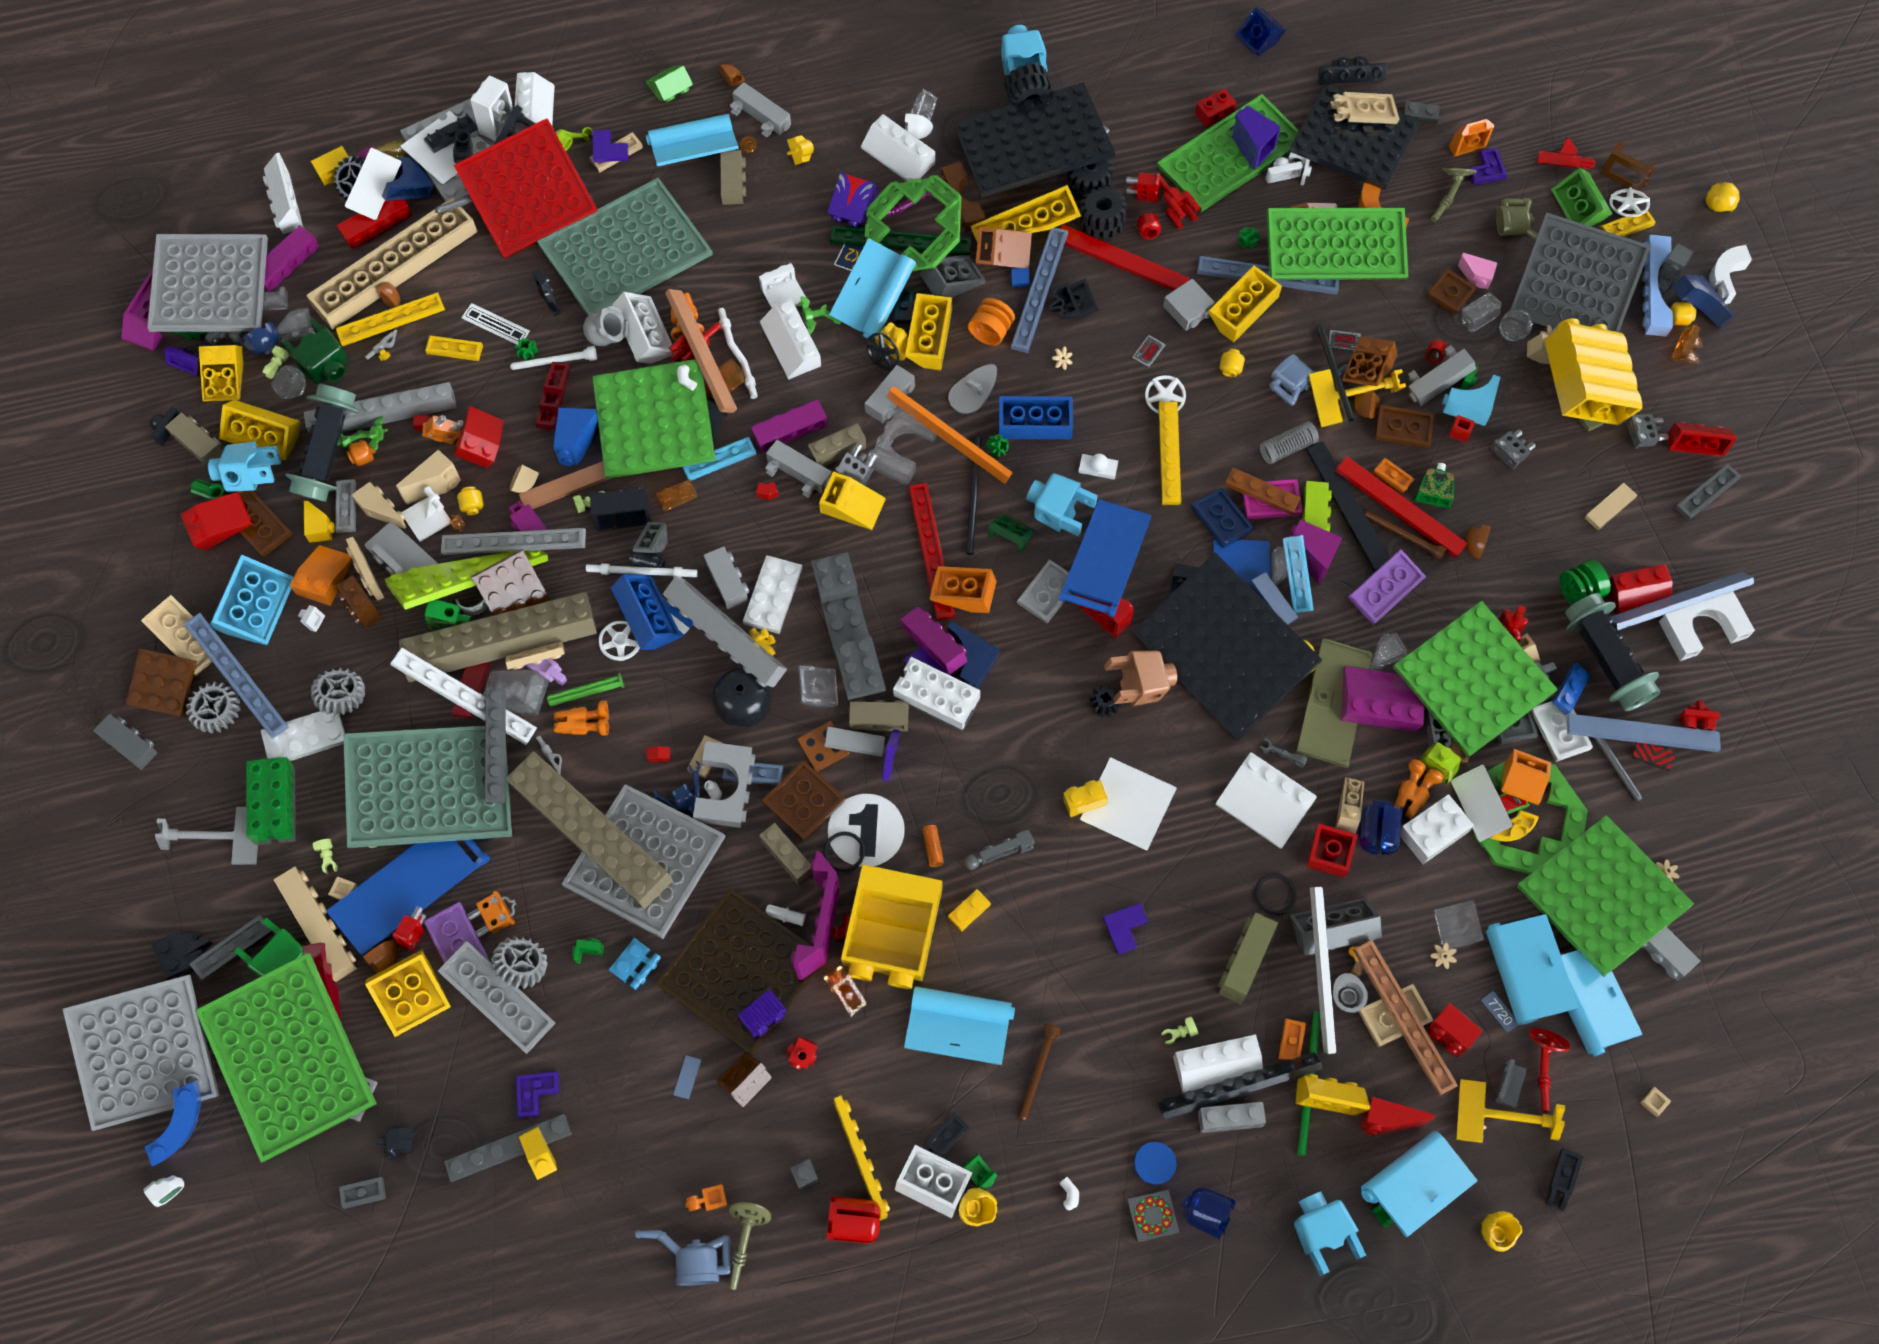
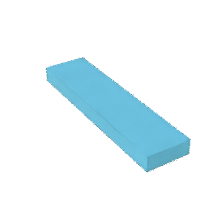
M747 437L714 450L716 459L714 462L684 466L682 468L688 481H691L756 455V450L750 438Z
M1303 535L1283 538L1293 610L1295 613L1313 611Z

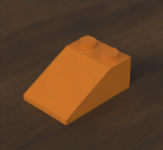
M319 545L298 568L290 587L298 596L331 606L339 590L336 585L344 580L353 560L349 554Z
M938 566L930 600L968 612L989 613L997 581L992 569Z

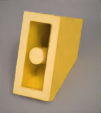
M304 501V535L308 541L312 543L332 540V533L335 532L334 523L309 501Z
M539 1127L519 1136L527 1160L537 1180L557 1170L556 1161Z

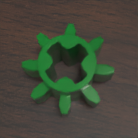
M1244 227L1239 231L1238 242L1243 248L1248 249L1250 247L1253 249L1258 245L1257 242L1260 235L1255 228Z
M528 337L519 339L518 345L514 346L517 351V357H523L525 361L531 358L534 359V354L538 353L535 340L530 341Z
M1002 434L990 436L986 443L988 453H993V457L1006 455L1005 452L1009 448L1008 439H1002Z

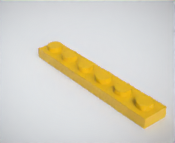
M437 292L338 327L336 331L342 346L444 311L445 308Z
M1159 402L1162 505H1181L1177 402Z
M841 1095L834 1098L833 1103L869 1197L879 1204L881 1209V1217L879 1219L881 1221L887 1218V1212L890 1209L886 1199L882 1200L879 1192L882 1191L879 1180H874L871 1173L874 1171L870 1159L866 1160L863 1139L859 1140L856 1134L859 1131L855 1119L851 1120L849 1112H851L850 1105L847 1100H843Z

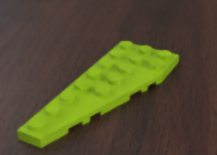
M544 550L524 551L531 566L548 561V556ZM518 551L411 568L409 571L391 575L385 579L386 586L406 610L476 586L471 576Z

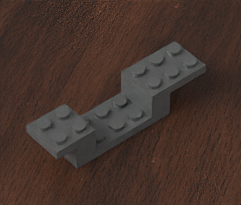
M848 552L811 561L819 599L848 700L886 691L872 637L869 636L861 608L857 583Z

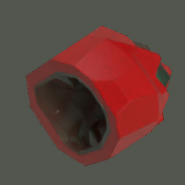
M1442 339L1431 341L1424 357L1429 362L1435 364L1442 363L1446 353L1445 349L1447 348L1445 341Z

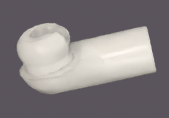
M687 365L679 366L677 369L679 383L693 391L697 383L688 377L689 367Z
M711 780L706 781L704 788L708 792L710 799L720 800L722 792L718 784Z
M1066 1177L1059 1184L1067 1192L1063 1205L1067 1210H1072L1078 1205L1079 1191L1071 1180Z

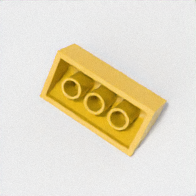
M1254 265L1209 310V314L1220 333L1232 342H1235L1279 298L1282 285Z
M916 294L905 357L923 368L942 369L952 314L951 297Z
M233 400L222 405L219 439L233 444L255 441L257 447L277 446L280 458L287 460L298 440L300 421Z

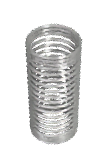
M1306 421L1261 443L1260 452L1268 464H1273L1292 453L1300 451V449L1318 442V432L1313 423Z

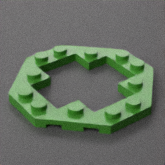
M937 175L930 176L927 179H910L904 183L892 182L866 209V242L869 238L880 244L879 242L891 231L881 219L903 196H906L916 204L928 192L946 207L935 218V221L945 229L922 254L918 253L911 246L903 252L902 255L916 262L913 271L935 268L960 241L961 195Z
M1505 761L1487 771L1495 789L1500 791ZM1551 764L1550 778L1547 783L1550 785L1547 803L1566 808L1560 841L1541 837L1538 852L1534 854L1501 845L1500 841L1490 839L1491 837L1479 842L1474 832L1473 835L1481 847L1485 848L1494 865L1532 874L1584 833L1588 810L1556 765Z

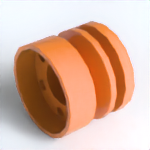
M985 298L978 307L977 313L970 320L968 329L980 342L997 346L1001 343L1006 335V331L1015 320V315L1012 309L1002 301L995 298Z

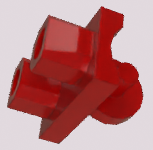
M1697 700L1695 705H1689L1688 709H1684L1683 713L1678 715V720L1683 721L1684 728L1696 729L1697 723H1702V730L1714 731L1716 721L1720 718V712L1709 711V706H1704L1702 700Z

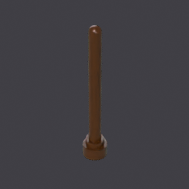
M1364 511L1367 519L1431 552L1430 555L1434 559L1440 561L1445 554L1447 548L1444 546H1434L1374 513Z
M1045 1024L1043 1033L1045 1039L1019 1114L1021 1121L1027 1119L1052 1041L1059 1037L1061 1029L1051 1024Z

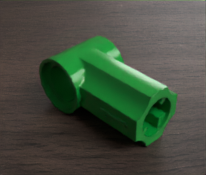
M200 479L193 481L191 485L192 495L209 501L229 494L222 485L211 484Z

